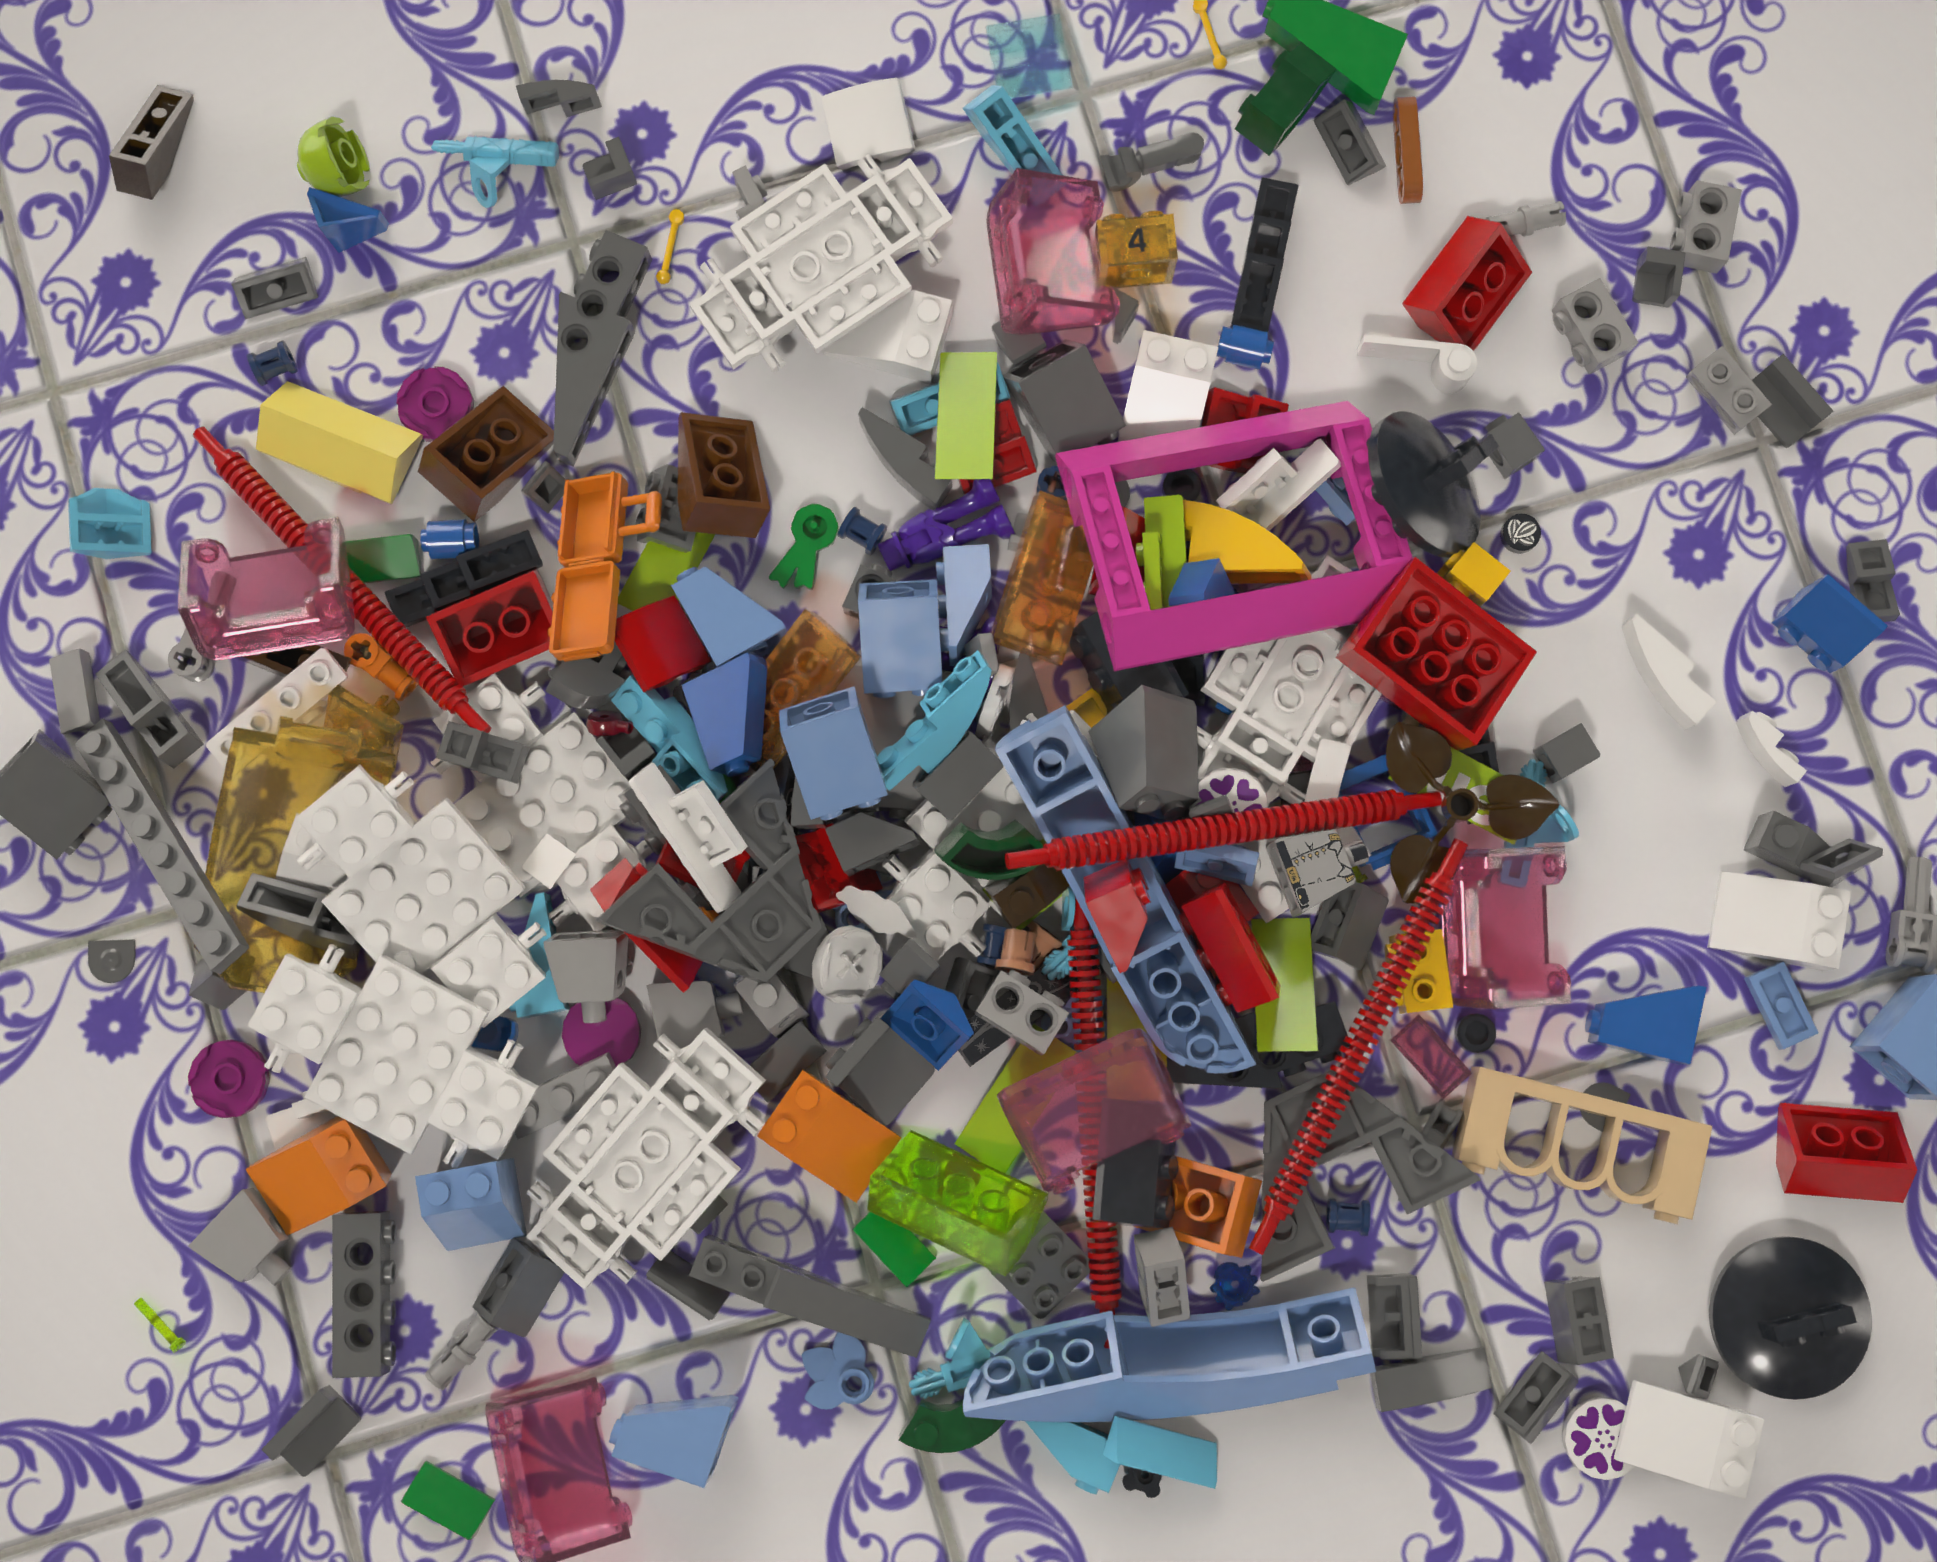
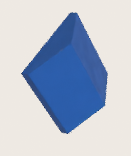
M915 979L880 1018L938 1071L974 1034L954 993Z

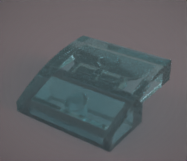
M1060 13L987 25L985 27L995 85L1003 86L1011 99L1073 88L1068 54L1064 45Z

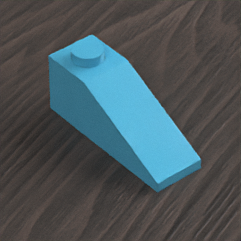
M991 85L962 108L985 142L1035 203L1041 201L1066 181L1003 86Z
M544 892L535 895L525 931L537 922L541 925L540 929L543 928L547 934L529 948L533 960L546 973V976L509 1007L511 1012L516 1011L517 1018L525 1019L570 1010L569 1003H562L558 999L544 949V941L557 933L556 926L549 918V913L553 911L551 896Z
M1025 1421L1069 1475L1077 1479L1075 1482L1077 1487L1096 1495L1099 1489L1109 1493L1120 1467V1464L1103 1456L1109 1434L1082 1422Z

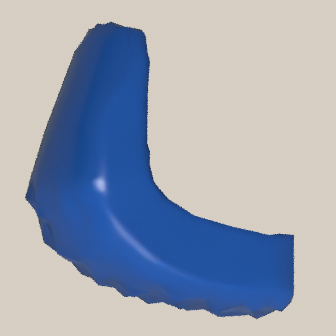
M498 1016L486 1027H481L471 1047L502 1052L508 1039L517 1042L519 1032L517 1021Z

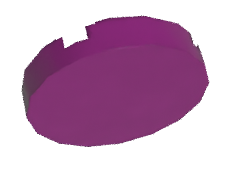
M434 366V368H422L414 371L407 377L397 393L396 404L398 405V415L401 423L406 428L422 434V440L432 442L473 410L474 399L469 386L456 372L445 367Z
M619 997L613 1001H605L607 1019L598 1023L583 1022L581 1002L576 1003L570 1008L563 1021L562 1040L566 1052L576 1064L582 1065L608 1052L616 1067L622 1062L625 1064L633 1058L640 1045L642 1028L637 1014L628 1002Z
M233 1039L218 1041L203 1048L192 1061L188 1073V1085L191 1086L192 1098L195 1104L207 1114L219 1118L239 1117L254 1110L264 1099L270 1083L269 1069L264 1066L266 1061L262 1053L249 1043Z

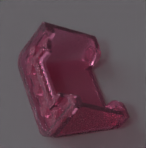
M1016 168L991 201L987 211L986 223L1000 322L1004 333L1028 335L1109 324L1119 313L1120 302L1115 290L1108 286L1098 288L1089 230L1096 220H1099L1102 216L1104 207L1103 200L1100 198L1098 181Z
M340 518L320 519L307 525L304 531L305 546L230 557L225 546L214 539L201 538L182 541L178 611L198 653L208 659L223 660L340 641L351 636L355 630V615L345 535Z
M1565 846L1466 849L1453 879L1454 884L1451 889L1454 893L1452 897L1443 895V897L1449 900L1447 906L1442 905V908L1445 910L1442 915L1443 938L1453 1005L1484 1009H1507L1571 1004V978L1562 965L1549 963L1546 885L1559 884L1567 870Z
M1139 1028L1111 1037L1018 1081L997 1094L1001 1108L1043 1190L1048 1193L1053 1191L1054 1195L1074 1188L1076 1186L1074 1180L1080 1176V1170L1149 1138L1151 1140H1161L1162 1144L1174 1142L1184 1136L1183 1130L1192 1126L1158 1047L1150 1036Z
M586 1377L486 1403V1421L515 1554L520 1562H558L631 1538L629 1527L632 1526L633 1522L631 1510L626 1502L621 1503L618 1497L612 1496L596 1422V1417L601 1415L602 1407L606 1406V1394L603 1385L600 1382L597 1383L596 1377Z

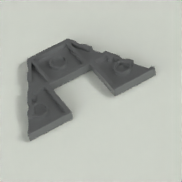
M772 759L766 761L720 804L748 847L745 851L764 871L726 910L722 911L711 922L657 863L596 920L599 923L761 984L770 980L822 929L817 910L812 905L810 885L808 879L805 880L798 854H800L795 833L786 815L785 799L781 798L773 766H775Z
M1332 1070L1264 1102L1263 1218L1266 1214L1263 1209L1267 1203L1264 1201L1266 1195L1274 1198L1275 1195L1268 1190L1270 1186L1279 1188L1280 1185L1273 1182L1275 1176L1281 1179L1284 1178V1175L1278 1173L1280 1167L1288 1170L1289 1166L1282 1162L1285 1157L1293 1160L1294 1157L1287 1152L1289 1148L1295 1151L1298 1150V1147L1293 1145L1292 1142L1294 1139L1302 1142L1303 1138L1298 1136L1297 1132L1299 1129L1307 1132L1308 1129L1301 1124L1303 1120L1309 1123L1312 1122L1313 1119L1307 1117L1306 1114L1308 1110L1316 1114L1317 1109L1311 1107L1313 1101L1321 1104L1322 1100L1315 1096L1317 1092L1323 1095L1326 1094L1327 1091L1320 1088L1322 1082L1330 1086L1331 1081L1325 1079L1327 1073L1335 1076L1336 1072ZM1352 1080L1349 1084L1356 1087L1354 1093L1347 1089L1344 1094L1351 1097L1350 1101L1347 1102L1341 1099L1339 1102L1347 1106L1345 1111L1338 1108L1335 1110L1337 1114L1342 1116L1340 1121L1334 1118L1330 1120V1122L1337 1125L1336 1129L1333 1130L1327 1127L1325 1130L1332 1134L1331 1139L1329 1140L1322 1136L1321 1141L1327 1143L1325 1149L1317 1146L1316 1150L1323 1154L1321 1158L1314 1155L1311 1158L1318 1162L1316 1166L1318 1167L1372 1142L1406 1214H1410L1481 1181L1478 1175ZM1308 1165L1307 1169L1312 1170L1314 1167ZM1298 1184L1297 1187L1304 1191L1302 1196L1293 1194V1197L1299 1200L1297 1206L1292 1203L1288 1204V1206L1294 1209L1293 1214H1288L1285 1221L1280 1220L1262 1255L1260 1274L1262 1282L1335 1249L1307 1187Z

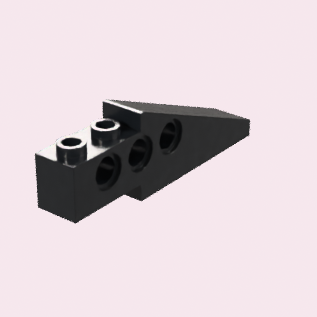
M1335 1001L1315 1007L1318 1051H1277V1059L1270 1065L1264 1064L1259 1059L1257 1051L1256 1012L1237 1017L1235 1021L1256 1061V1065L1240 1070L1237 1076L1228 1078L1223 1073H1206L1205 1069L1195 1068L1186 1064L1182 1066L1167 1056V1083L1280 1089L1282 1084L1277 1072L1283 1071L1284 1077L1307 1070L1305 1062L1320 1058L1321 1064L1334 1061L1336 1054L1344 1057L1343 1052L1339 1051L1341 1045L1348 1048L1350 1044L1343 1041L1345 1036L1348 1035Z

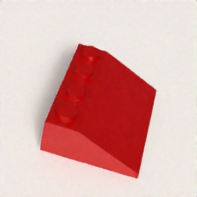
M1414 557L1356 626L1335 658L1423 726L1439 733L1448 742L1449 746L1459 751L1478 744L1537 651L1417 557Z

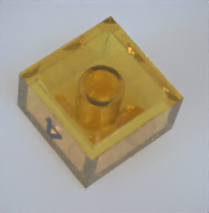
M1148 211L1141 214L1140 217L1125 218L1123 214H1110L1103 217V220H1097L1093 241L1097 290L1171 284L1178 260L1174 214H1164L1162 211Z

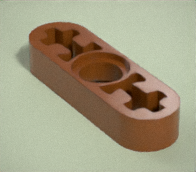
M1415 96L1395 97L1393 102V132L1398 198L1400 204L1421 203L1423 175L1417 100Z

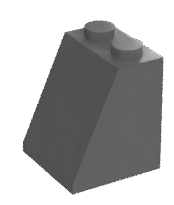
M1065 339L1003 375L1007 388L1048 455L1054 461H1056V453L1087 448L1096 443L1098 445L1107 444L1118 437V430L1126 426L1085 344Z
M1141 685L1088 731L1120 809L1173 821L1183 816L1186 809L1199 800L1197 712L1193 700Z
M40 729L0 770V815L56 860L64 852L70 856L85 840L81 833L91 823L97 827L112 811V808L108 806L110 802L98 782Z

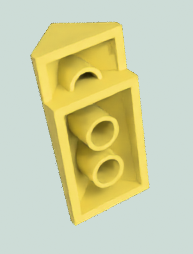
M287 381L260 405L256 450L360 494L363 492L393 504L423 435Z

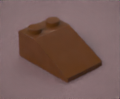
M502 386L424 447L418 473L468 518L475 522L499 503L554 444V430L506 387Z
M680 413L678 417V506L683 531L748 538L757 537L770 511V504L753 421Z

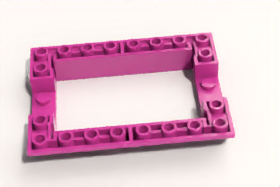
M1349 401L1056 453L1055 458L1074 527L1083 525L1097 576L1099 589L1094 600L1114 671L1360 623L1413 558L1407 538H1400L1396 534L1392 525L1393 520L1384 506L1378 504L1372 496L1371 487L1374 483L1370 472L1368 448L1366 445L1367 439L1370 438L1372 427L1366 415ZM1318 439H1321L1341 462V467L1330 477L1331 479L1343 477L1361 538L1353 548L1359 568L1358 571L1150 610L1115 482L1266 455L1273 448L1278 452L1310 447Z

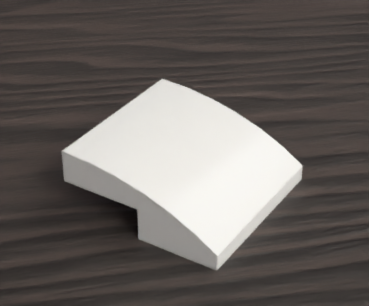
M898 78L859 84L821 96L836 165L841 170L857 166V162L862 157L865 160V155L868 154L872 156V159L877 158L881 162H885L916 150L902 87Z

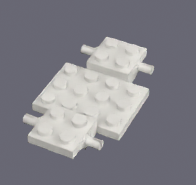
M870 154L865 155V160L862 157L857 162V165L860 166L868 180L847 194L826 164H823L730 226L731 232L745 250L749 259L725 275L721 272L713 258L707 260L709 267L705 262L702 263L700 269L712 285L704 295L689 305L733 370L750 358L762 355L772 372L779 370L777 364L780 368H783L786 362L774 346L780 338L794 330L796 325L815 352L819 353L912 291L911 284L895 263L897 260L917 250L921 252L930 267L936 266V262L939 264L944 257L938 252L931 241L935 235L953 224V217L910 158L893 169L881 171L872 159V156Z
M1326 555L1312 574L1311 579L1353 571L1329 555ZM1359 623L1225 649L1200 691L1233 712L1228 716L1221 730L1213 736L1197 726V745L1204 748L1202 761L1198 766V782L1213 770L1236 768L1245 770L1258 779L1266 791L1268 806L1278 796L1290 804L1303 802L1306 794L1287 783L1289 774L1300 755L1314 763L1322 738L1352 746L1382 694L1335 658Z
M494 673L466 694L469 698L468 703L492 727L488 734L524 744L530 747L518 784L471 770L478 781L482 783L453 805L524 884L525 890L519 894L520 898L524 899L542 885L540 881L521 867L546 833L576 854L556 881L562 889L566 901L551 911L549 918L558 927L576 913L587 921L593 931H604L609 926L596 920L604 911L590 889L624 858L634 867L640 862L648 870L644 859L653 853L645 840L634 847L624 839L616 828L627 819L619 808L623 802L618 795L630 787L629 781L621 774L596 742L597 739L594 735L588 732L587 726L575 712L544 735L531 718L528 709L529 706L546 695L540 685L534 682L528 689L517 695L510 691L498 675ZM448 710L432 720L443 735L448 721L468 726L457 713L451 714ZM437 758L431 761V764L440 775L453 765Z
M1070 710L1069 712L1081 734L1085 736L1101 765L1088 732L1091 727L1074 710ZM1033 713L1026 716L1031 722L1038 720ZM1023 719L1020 725L1027 722V720ZM985 737L981 742L998 757L995 751L996 744L990 738ZM1005 767L993 777L953 820L946 819L925 798L904 821L931 848L910 869L895 854H891L888 859L898 870L887 860L882 863V867L897 880L892 893L886 899L892 900L900 906L917 933V938H910L936 962L951 946L959 942L974 957L979 956L981 953L971 942L973 941L982 951L987 946L971 931L975 922L990 906L1001 917L1002 915L995 904L982 891L983 888L996 880L979 879L960 873L943 862L933 850L960 822L973 830L990 832L1002 829L1016 819L1037 840L1040 841L1044 838Z
M358 765L296 817V820L311 835L314 843L312 847L297 857L296 860L301 865L308 858L314 856L303 865L302 868L305 871H309L324 857L334 861L349 878L322 899L321 902L376 963L381 955H385L419 974L424 973L431 967V970L445 984L447 989L490 1011L482 1025L484 1028L546 976V973L533 960L529 949L547 935L543 928L540 929L541 925L535 922L518 937L497 915L500 909L525 890V886L447 797L415 822L396 799L410 786L414 785L412 779L409 778L397 787L398 784L408 777L402 771L401 774L384 786V784L374 780L361 765Z
M329 944L320 964L307 963L290 953L284 956L247 1027L268 1037L276 1045L264 1065L267 1069L272 1068L271 1071L280 1073L290 1053L300 1054L317 1064L322 1063L304 1098L409 1154L415 1151L430 1123L447 1132L454 1140L446 1157L443 1159L446 1164L452 1162L451 1167L459 1168L468 1148L479 1149L497 1160L501 1158L539 1086L522 1078L512 1068L521 1050L524 1048L521 1044L515 1045V1041L508 1039L498 1060L471 1047L490 1011L385 955L379 957L363 989L334 973L345 951L341 948L337 949L338 947L333 944ZM515 1045V1047H514V1049H513V1051H512V1053H511V1055H510V1057H509V1054H510V1052H511L513 1046Z
M708 1028L703 1029L690 1045L682 1049L672 1042L665 1033L657 1039L658 1041L653 1044V1047L669 1059L670 1063L666 1071L652 1087L648 1086L623 1062L618 1064L542 1153L571 1182L555 1197L539 1181L527 1191L526 1194L543 1208L538 1223L526 1237L584 1290L600 1273L607 1269L613 1271L625 1284L633 1278L638 1271L620 1257L625 1243L632 1236L662 1261L741 1170L737 1164L712 1142L726 1126L735 1121H738L746 1128L752 1136H755L765 1125L747 1108L750 1105L752 1096L766 1080Z

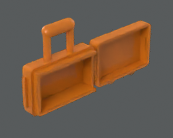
M615 471L602 475L565 480L563 505L561 507L560 535L557 541L558 561L564 568L558 570L556 575L555 592L551 596V600L554 603L552 625L548 629L550 637L549 652L559 661L567 662L599 657L602 654H608L613 651L620 582V569L615 564L622 560L624 536L646 532L654 533L660 528L661 493L651 491L650 493L628 496V482L620 473ZM646 503L645 523L625 526L627 506Z

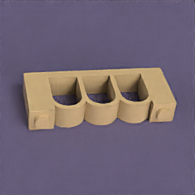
M1471 1067L1462 1106L1463 1114L1459 1120L1451 1156L1456 1160L1462 1161V1164L1472 1172L1484 1175L1485 1168L1498 1170V1166L1508 1173L1519 1176H1536L1546 1172L1554 1183L1565 1188L1590 1190L1600 1187L1608 1197L1619 1202L1643 1204L1642 1208L1655 1211L1654 1219L1678 1224L1679 1217L1693 1220L1712 1131L1711 1125L1484 1067ZM1514 1094L1552 1103L1542 1150L1532 1164L1524 1167L1515 1165L1507 1157L1504 1149V1139ZM1569 1108L1606 1117L1595 1165L1585 1178L1577 1181L1568 1178L1559 1164V1150ZM1623 1122L1659 1130L1649 1178L1646 1185L1633 1194L1623 1192L1617 1186L1613 1177V1166Z

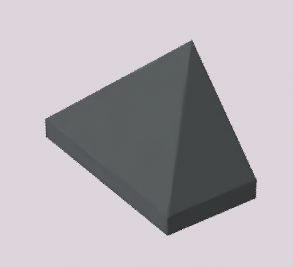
M1849 838L1801 861L1800 869L1815 884L1833 887L1883 856V848Z

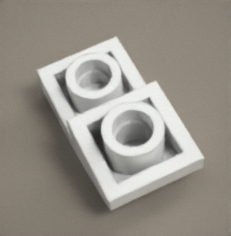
M1751 711L1740 716L1736 721L1739 732L1748 749L1760 765L1784 787L1798 783L1807 770L1798 764L1799 759L1793 753L1784 748L1778 749L1775 747L1784 736L1782 732L1775 728L1777 726L1775 721L1761 712L1755 713Z

